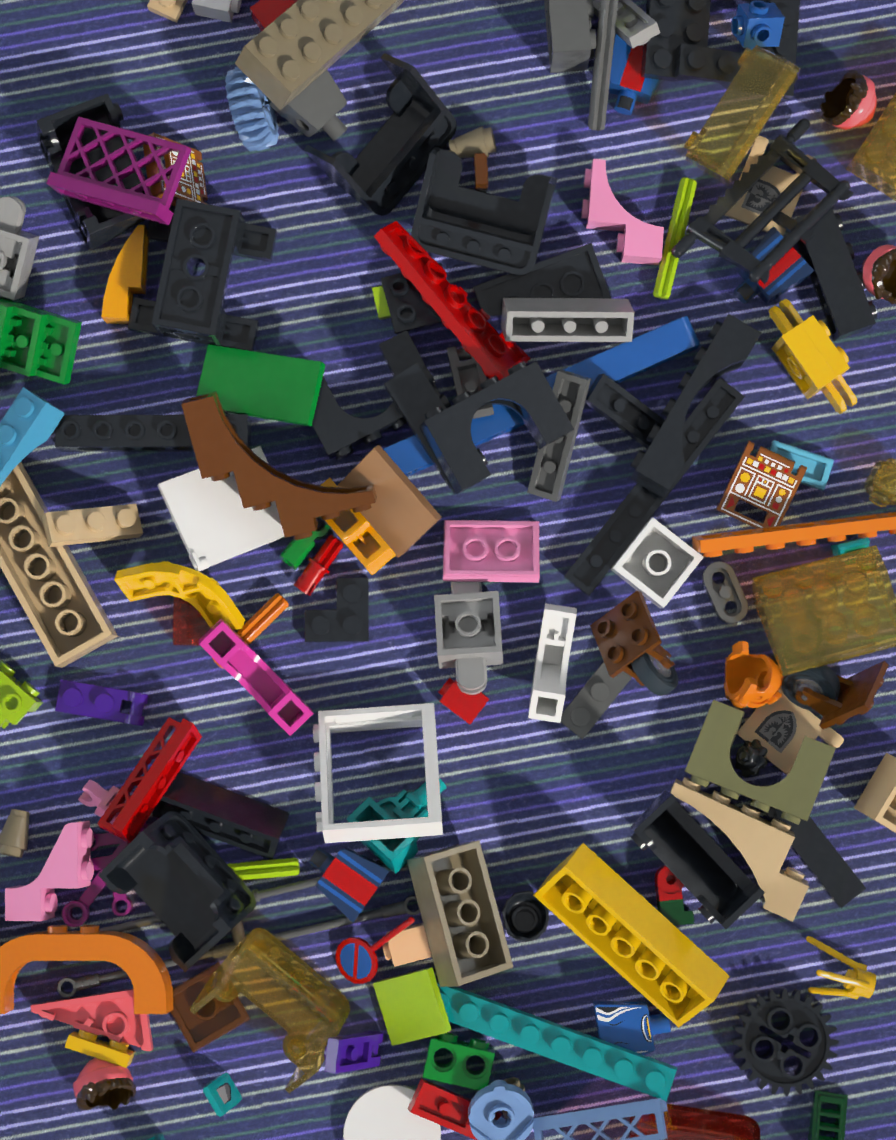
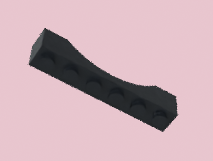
M730 314L727 315L723 323L718 320L716 321L707 336L712 339V342L708 348L701 346L692 361L697 365L693 374L685 373L677 387L682 391L677 400L671 397L661 413L666 416L662 426L655 424L646 438L651 443L646 453L639 450L630 465L635 469L630 479L664 498L685 464L682 450V431L686 413L692 400L711 381L725 373L740 369L760 337L761 332Z

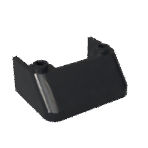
M386 53L380 58L396 77L386 93L387 105L394 113L355 159L345 151L336 152L330 157L309 145L304 149L333 182L368 210L380 216L389 214L426 170L430 152L435 147L443 149L454 136L457 127L454 116L416 68Z
M665 790L630 827L634 831L630 837L643 851L649 847L702 904L698 910L711 924L717 920L727 929L765 892L742 872L676 801L677 798Z

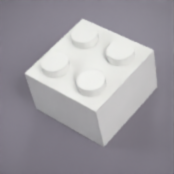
M652 517L610 570L635 590L641 591L644 597L661 609L668 604L703 559V556Z

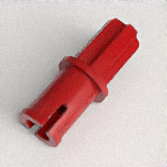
M330 535L313 559L309 557L308 560L310 562L293 585L311 596L324 575L330 573L328 568L343 548L344 544L342 541Z

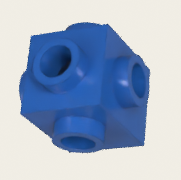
M754 0L747 4H738L736 16L733 17L731 23L732 34L743 48L749 50H759L761 47H779L785 17L775 3Z

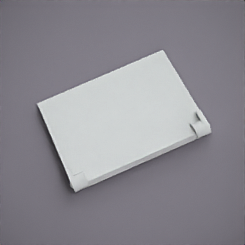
M261 446L251 449L258 457L268 463ZM197 469L157 485L187 549L189 559L194 569L198 572L285 537L275 501L271 502L272 506L262 510L253 511L252 507L243 508L234 472H230V477L226 479L212 481L211 477L202 479L200 470Z

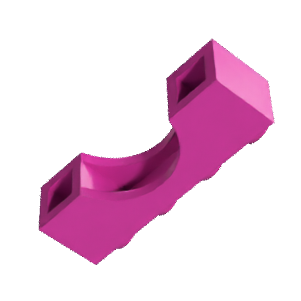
M222 618L199 639V645L256 699L289 736L314 714L311 708Z

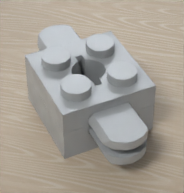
M15 196L0 198V297L12 300L25 297L40 237L21 231L26 206L21 199Z
M451 581V594L434 595L439 669L456 668V682L459 689L465 694L475 695L482 692L487 685V666L503 665L499 591L482 592L481 582Z

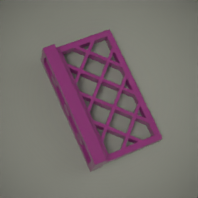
M78 117L57 173L50 172L46 184L61 195L169 225L174 214L169 208L191 149L186 145ZM85 128L93 129L97 139L83 146L81 139ZM117 136L121 137L125 146L110 154L106 142ZM144 143L148 144L152 153L137 161L133 150ZM101 146L105 157L91 165L87 153ZM171 151L178 152L175 164L165 169L161 157ZM128 153L132 165L118 172L114 161ZM82 157L86 168L76 174L69 173L72 163ZM156 161L160 172L146 180L141 168ZM109 164L113 176L103 182L98 181L95 172ZM136 172L141 183L131 189H125L122 179ZM164 179L166 188L162 199L154 197L149 187Z

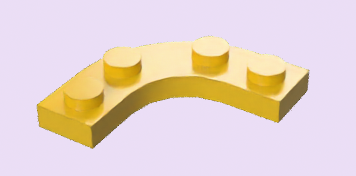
M162 561L118 570L115 575V582L130 602L154 596L170 595L192 604L200 612L210 628L221 618L233 630L242 629L245 618L215 579L209 578L194 569L173 564L169 561Z

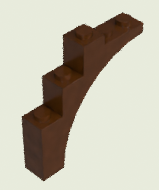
M217 392L187 398L181 403L202 479L211 477L212 481H219L230 477V472H234L243 508L252 507L253 511L262 510L272 506L271 502L275 501L285 538L293 536L294 540H300L312 536V531L317 529V517L321 516L322 520H329L340 516V511L352 509L354 513L362 512L372 508L371 504L376 503L377 495L374 484L352 488L323 487L299 481L273 468L258 457L238 436L224 413Z

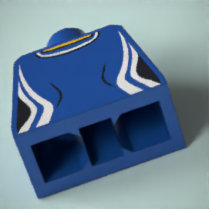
M592 1001L598 1037L606 1042L645 1055L655 1051L653 1035L671 1032L669 1018L663 1013L649 1015L648 1006L645 1001Z

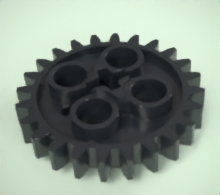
M781 987L779 996H776L773 990L768 989V999L766 1000L759 994H756L758 1004L753 1006L751 1003L746 1002L745 1005L750 1012L748 1015L738 1013L737 1015L743 1021V1024L733 1025L732 1027L736 1032L740 1033V1037L732 1038L731 1042L741 1047L733 1052L735 1058H744L738 1067L741 1071L750 1068L746 1076L747 1079L752 1081L759 1077L757 1082L758 1088L762 1090L769 1083V1091L774 1095L778 1087H781L785 1096L789 1095L790 1087H794L800 1095L802 1094V1084L804 1083L811 1089H814L812 1081L814 1077L822 1081L825 1080L820 1072L822 1068L827 1070L833 1069L827 1062V1058L837 1057V1054L830 1050V1046L839 1044V1041L829 1036L837 1028L834 1025H826V1022L832 1017L831 1014L828 1012L819 1014L824 1005L817 1002L811 1006L813 997L810 994L805 995L800 1000L801 995L798 989H794L791 997L788 996L787 989ZM777 1011H784L786 1014L784 1024L779 1027L772 1026V1015ZM763 1025L783 1038L788 1036L795 1045L809 1051L810 1056L805 1057L787 1045L782 1046L775 1038L761 1032L759 1027ZM806 1027L813 1028V1039L808 1043H802L799 1039L800 1032ZM769 1040L770 1050L764 1055H757L755 1053V1046L758 1041ZM790 1056H796L799 1061L798 1067L793 1071H785L784 1061Z

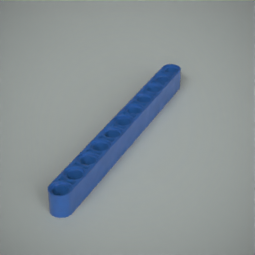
M685 316L632 339V342H624L563 370L591 378L589 389L598 374H605L619 384L700 347L701 344L688 316ZM557 372L545 377L552 390ZM493 405L494 415L472 419L471 437L475 447L525 425L523 419L509 407ZM415 435L383 449L407 477L434 465Z

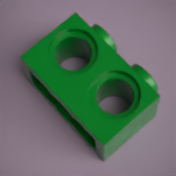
M450 1032L432 1036L424 1065L423 1078L474 1090H481L488 1086L495 1050L489 1047L490 1043L488 1041L471 1038L470 1043L457 1040L458 1035ZM441 1048H446L453 1054L452 1060L446 1064L437 1062L434 1057L435 1052ZM474 1055L480 1056L485 1062L483 1068L478 1071L470 1070L466 1066V1061L469 1057Z

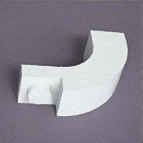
M545 603L535 659L528 718L561 722L577 608Z

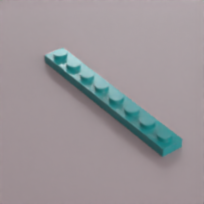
M436 980L449 1022L667 1101L678 1067L461 988L440 987L439 981Z

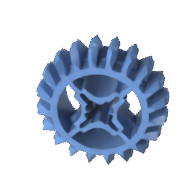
M238 67L228 71L225 79V89L227 91L232 120L239 134V139L250 152L270 148V146L276 145L279 134L275 110L269 105L272 101Z

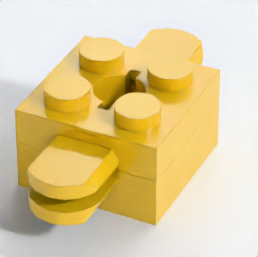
M788 299L780 301L779 307H771L768 311L769 315L783 334L771 349L805 398L808 400L822 391L839 414L847 410L846 404L849 407L857 404L855 394L842 377L850 368L847 364L849 362L848 356L840 346L835 347L829 336L831 333L822 320L817 321L814 315L803 321Z

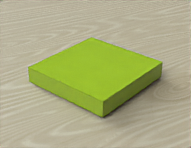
M432 967L373 983L392 1046L444 1034L452 1030Z

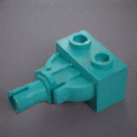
M439 779L441 793L447 787L444 784V782L441 779ZM426 781L414 792L407 793L403 789L396 797L385 798L377 803L368 797L346 818L347 823L428 817V810L426 809ZM420 837L360 842L396 874L407 863V859L413 858L418 853L416 843Z

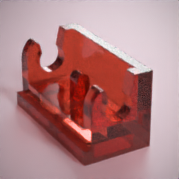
M174 597L173 645L200 646L199 639L211 628L192 604L181 598Z

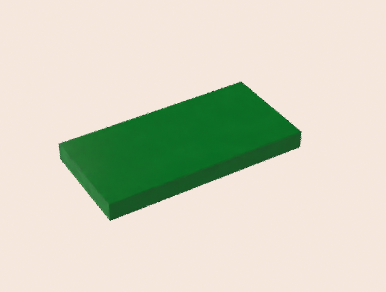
M208 344L196 396L217 392L224 412L248 414V416L312 426L326 364L320 361Z

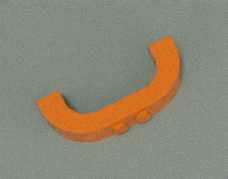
M67 925L48 926V931L29 933L0 946V1014H6L14 1010V985L16 977L20 970L31 961H107L114 963L127 973L132 982L134 1014H167L173 1010L172 981L165 963L150 945L133 935L118 931H99V925L80 926V931H67Z

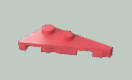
M133 988L31 1005V1012L39 1014L43 1018L52 1021L57 1020L72 1025L77 1029L106 1036L110 1040L137 1046L144 1051L153 1050L149 1014H134Z

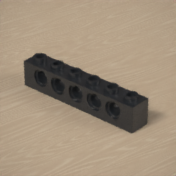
M225 414L238 436L251 449V419L248 414ZM64 415L55 428V447L62 452H194L184 415Z

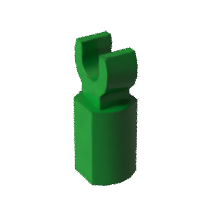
M326 524L321 531H312L313 535L300 540H294L293 538L279 555L280 559L296 570L316 546L315 540H321L328 534L329 526Z

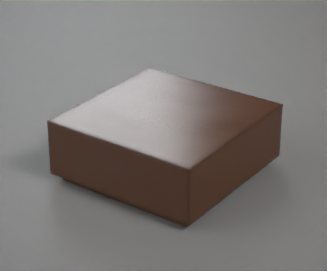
M475 153V190L482 192L488 190L487 155L485 153Z

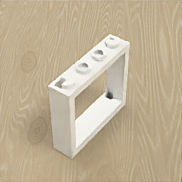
M434 703L318 711L319 724H313L314 743L319 742L320 752L314 753L315 772H320L321 782H315L316 802H321L322 812H316L317 832H323L325 843L443 835ZM423 727L428 817L334 824L331 733Z

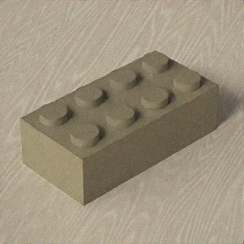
M480 840L456 844L407 859L440 987L461 986L513 968Z

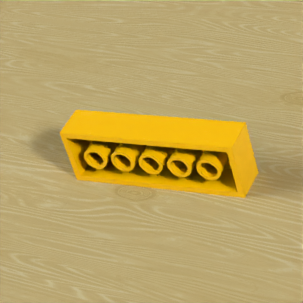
M584 843L549 874L534 894L543 905L678 1028L713 1003L730 977L716 962L697 947L692 940L686 937Z

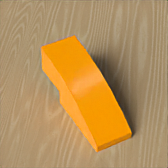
M138 225L129 236L117 256L109 275L101 318L107 324H129L133 294H146L149 239L147 237L148 230L145 225Z
M330 477L320 485L323 487H338ZM352 509L340 511V516L325 520L371 575L375 574L396 556L390 546L360 512L354 513Z

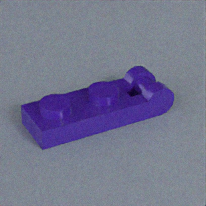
M61 679L55 711L143 726L145 717L142 716L144 704L148 703L149 695ZM124 700L132 701L129 714L122 713Z
M365 1030L364 1033L329 1037L324 1050V1072L337 1074L380 1066L381 1055H378L379 1044L383 1042V1032Z

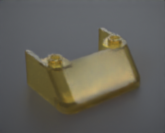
M758 45L753 50L748 47L745 49L737 62V65L741 66L735 78L699 133L693 131L684 145V148L688 150L685 156L688 162L726 186H729L732 182V176L792 83L795 84L801 71V68L791 61Z
M255 928L243 938L211 975L190 1008V1011L195 1014L214 997L221 1002H231L241 992L288 1032L283 1040V1051L287 1058L297 1066L285 1088L290 1094L319 1071L325 1060L324 1050L328 1038L338 1036L350 1014V1004L345 995L266 929Z

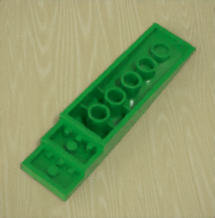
M0 297V368L28 377L38 376L63 385L69 384L82 322Z

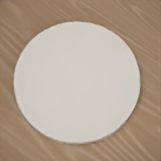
M390 1084L376 1086L366 1091L355 1101L345 1121L343 1138L344 1140H441V1127L439 1124L415 1115L407 1109L416 1089L406 1085Z

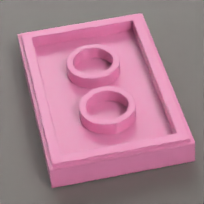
M444 520L443 581L539 583V521Z

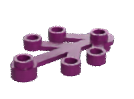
M146 822L141 828L140 833L148 827ZM93 832L96 844L93 848H90V852L97 850L103 845L120 844L112 855L90 858L94 865V871L100 870L99 873L129 844L110 832L102 834ZM98 874L79 900L71 901L64 906L62 919L68 926L78 927L89 919V907L106 886ZM113 892L112 911L117 916L129 914L133 904L131 899L127 897V893L118 894ZM119 900H124L127 903L128 908L125 912H120L117 909ZM74 907H79L82 910L83 914L80 919L73 917L72 910Z

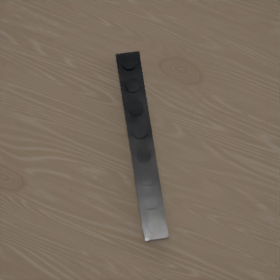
M719 378L684 422L682 450L685 464L664 498L637 483L564 576L565 579L588 597L591 595L745 396L723 379Z

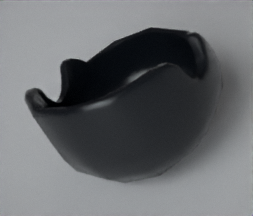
M532 891L514 893L504 902L500 912V919L505 932L521 942L538 939L546 931L550 919L547 907L534 896Z

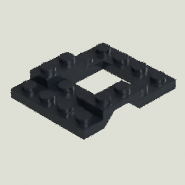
M647 0L646 13L657 22L660 33L643 45L641 77L670 82L693 79L719 83L729 91L789 100L794 96L800 0H760L766 3H775L785 17L779 47H763L762 60L743 58L740 52L707 47L711 0Z

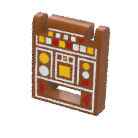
M154 132L148 135L163 140L171 141L174 143H178L174 140H171ZM144 143L143 151L144 157L152 152L149 145ZM189 147L191 152L173 197L172 206H176L177 198L207 204L205 203L208 200L204 167L203 163L199 162L202 160V153ZM171 151L164 155L166 168L175 164L178 152ZM156 161L146 166L147 179L160 172ZM164 179L149 187L154 197L162 199L166 188Z
M748 441L715 510L754 528L780 526L807 467L800 465L796 474L793 475L791 471L795 461L762 446L759 447L754 457L750 453L753 451L755 443ZM739 499L766 511L761 523L734 511Z

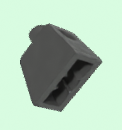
M328 70L322 73L282 110H279L273 102L269 104L307 137H311L322 128L335 141L347 130V127L336 116L347 104V101Z

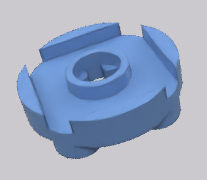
M495 1080L489 1086L482 1088L474 1095L470 1102L468 1118L472 1134L477 1140H525L533 1129L534 1109L530 1097L521 1088L508 1084L504 1080ZM500 1110L507 1111L509 1118L506 1120L504 1118L495 1120V1112Z

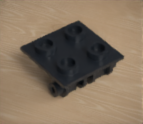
M402 273L381 278L395 334L406 330L421 329L442 322L435 310L424 302L420 292Z

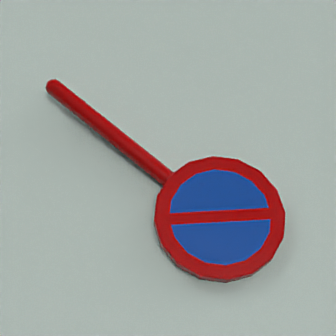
M409 917L372 946L359 937L344 939L338 945L335 954L336 964L340 973L354 984H364L371 981L378 969V959L375 951L414 923V917Z

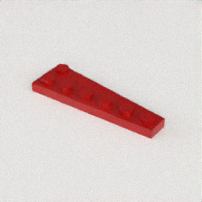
M397 221L381 228L374 235L382 251L393 259L400 268L402 275L411 281L420 292L424 302L435 310L441 318L443 325L454 333L461 342L463 349L472 355L482 367L486 377L490 379L497 376L501 380L509 376L508 369L524 361L527 363L531 360L514 341H505L503 332L499 334L487 322L490 316L482 308L477 311L467 301L468 293L461 286L458 287L450 284L446 280V271L429 256L428 252Z

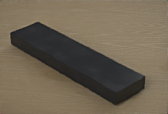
M770 807L769 811L765 812L771 821L773 818H776L791 825L789 831L794 832L795 835L791 847L839 908L845 906L866 889L810 816L808 821L801 819L799 825L780 818L782 814L780 810Z

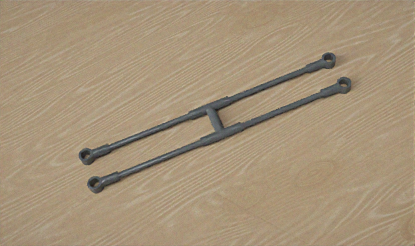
M381 860L376 861V862H378V863H380V864L386 866ZM408 865L406 867H402L400 871L408 870ZM322 876L261 891L255 889L251 892L256 902H260L262 898L316 886ZM416 895L408 896L405 901L381 906V909L360 913L354 923L379 917L385 919L406 913L417 915L420 913L419 909L411 911L407 907L409 900H417ZM155 915L100 928L99 931L122 932L162 921ZM344 917L272 935L266 933L246 938L241 921L231 930L233 941L213 946L199 960L210 957L216 959L267 947L273 942L353 924V922ZM172 958L163 960L166 967L178 965ZM124 970L102 975L96 973L79 978L67 976L58 983L57 989L61 996L70 997L77 991L101 986V983L129 976ZM65 981L73 984L72 992L64 990L63 984Z

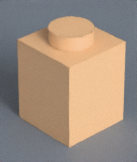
M423 923L408 926L383 945L386 960L392 959L394 967L432 957Z

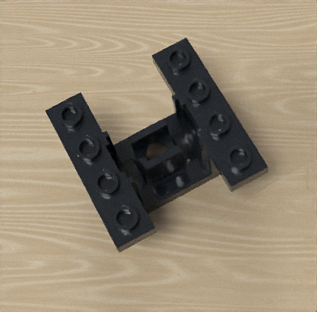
M177 198L175 210L169 209L174 213L169 225L152 220L149 222L148 239L168 244L156 301L134 297L128 329L205 345L253 351L259 326L258 320L227 315L223 308V302L233 255L271 262L277 229L245 223L240 210ZM197 263L204 264L205 271L203 274L193 276L195 265Z

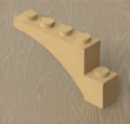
M684 777L683 781L675 779L670 793L709 818L741 852L751 868L759 887L765 892L762 901L763 908L793 922L809 888L807 880H804L805 874L791 867H787L786 870L781 869L795 839L794 832L789 831L791 825L776 818H773L772 822L760 817L761 812L745 804H743L742 808H739L730 803V797L720 792L713 791L712 795L700 790L701 785L690 781L689 778Z

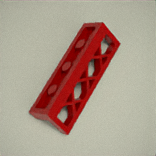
M170 717L167 719L97 824L100 828L128 843L135 839L202 738L194 723L184 718L181 722ZM174 729V730H175L174 733L172 734V736L170 737V739H169L168 742L166 743L167 737L169 736V734L171 733V731ZM153 759H156L150 767V769H148V765L150 764V762ZM134 786H137L133 794L130 795V792L132 791ZM120 812L113 824H111L110 822L116 813Z

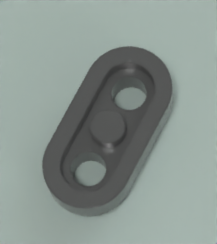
M720 561L708 565L703 571L702 582L716 615L725 623H736L742 620L747 614L748 602L733 568L729 564ZM714 573L722 574L723 582L721 584L713 582L712 576ZM727 602L735 604L736 610L734 613H728L725 610Z

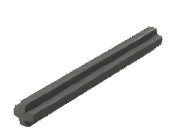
M600 0L588 127L591 130L600 131L605 129L618 0Z

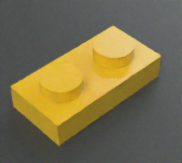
M79 1029V1032L74 1031L68 1035L65 1048L125 1068L132 1063L135 1051L128 1049L129 1044L114 1040H110V1042L97 1039L98 1035Z

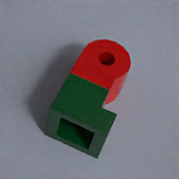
M666 865L661 866L657 869L654 878L657 910L674 926L695 924L693 910L684 909L682 896L684 885Z

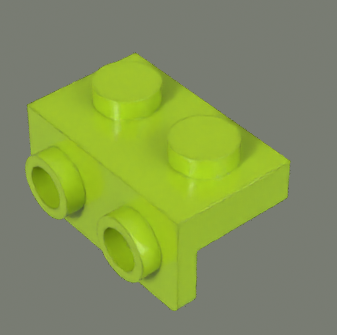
M1 660L0 714L11 724L17 725L28 712H36L43 702L37 697L40 692L27 681H24L23 684L13 677L16 671Z

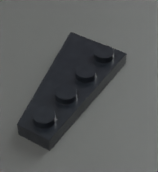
M592 243L538 262L530 272L524 275L509 273L472 287L480 309L482 308L489 316L502 315L503 298L612 299Z

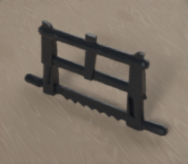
M806 118L801 119L788 131L786 137L780 134L769 146L770 151L765 156H759L757 164H751L749 172L742 173L741 180H734L733 188H726L725 197H718L717 204L710 205L709 212L705 217L699 216L688 226L686 230L688 234L672 248V256L680 258L698 239L718 251V257L726 259L747 272L751 282L761 280L765 284L769 279V271L772 269V266L799 240L807 244L815 236L810 229L838 200H846L853 196V192L849 191L850 184L848 181L836 179L817 162L816 158L811 160L793 144L810 128V121ZM781 160L800 174L735 240H732L714 226L777 161ZM811 182L826 192L827 195L800 222L781 212ZM771 221H774L789 233L771 252L759 261L744 248Z

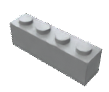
M503 298L501 329L505 341L632 342L635 312L628 299Z

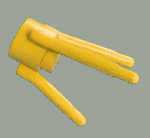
M811 936L806 937L807 942L853 968V970L848 969L845 976L829 971L817 970L816 974L818 976L841 982L846 989L809 987V993L846 996L856 1000L859 996L868 999L872 996L876 985V974L867 971V965L850 959Z

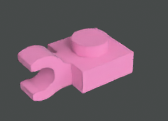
M89 780L82 790L84 792L78 800L89 807L97 806L94 814L102 817L120 789L112 786L107 791L95 781ZM120 812L116 813L110 822L111 824H113Z

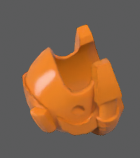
M739 641L732 645L733 652L726 658L724 690L726 698L731 701L733 706L737 708H744L746 706L758 708L766 703L768 705L773 704L781 698L782 694L779 692V689L782 686L783 673L775 661L766 654H749V646L746 641Z

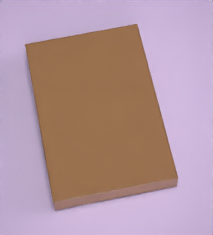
M378 445L337 486L352 488L374 484L377 495L376 503L371 504L372 508L360 513L399 558L442 517L383 448Z

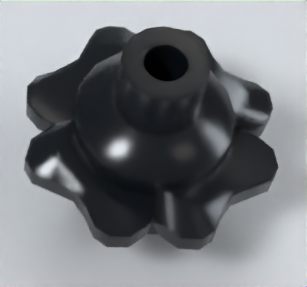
M754 739L752 742H744L743 746L736 753L735 767L741 770L742 776L746 778L750 775L757 776L760 769H764L767 766L768 760L764 757L767 754V748L761 746L760 741Z

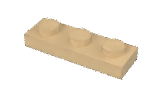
M137 504L45 512L42 516L48 547L139 538L143 534Z

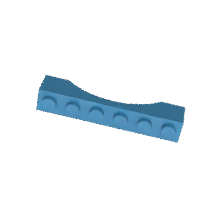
M24 387L0 422V486L11 471L29 453L49 439L65 414L42 397Z

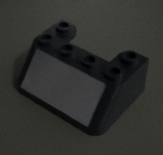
M435 147L429 154L411 236L430 253L516 275H524L530 272L536 262L558 178L544 174L531 175L523 184L519 201L459 186L463 169L461 158L453 151Z

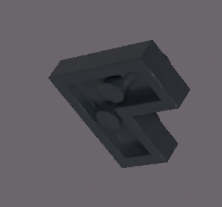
M336 578L337 610H305V642H369V578Z

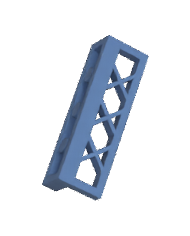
M657 1098L533 1118L535 1140H544L543 1131L551 1129L560 1133L564 1137L563 1140H576L572 1135L578 1126L586 1124L596 1132L592 1140H598L600 1136L605 1140H614L603 1131L609 1122L618 1119L628 1127L619 1140L668 1139L663 1113L668 1111L666 1101ZM655 1113L658 1134L646 1135L635 1127L643 1115ZM636 1116L632 1123L625 1119L627 1117ZM604 1121L600 1128L593 1124L595 1122ZM572 1126L568 1133L562 1129L563 1127ZM632 1131L639 1135L638 1137L628 1138Z

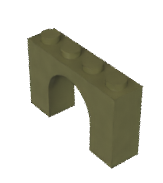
M713 700L685 769V772L691 775L690 781L706 788L709 782L721 787V794L738 800L739 795L752 799L750 806L768 812L770 807L782 811L780 818L799 825L801 819L808 821L836 748L805 736L794 765L783 780L770 786L749 784L737 775L731 762V748L745 713Z

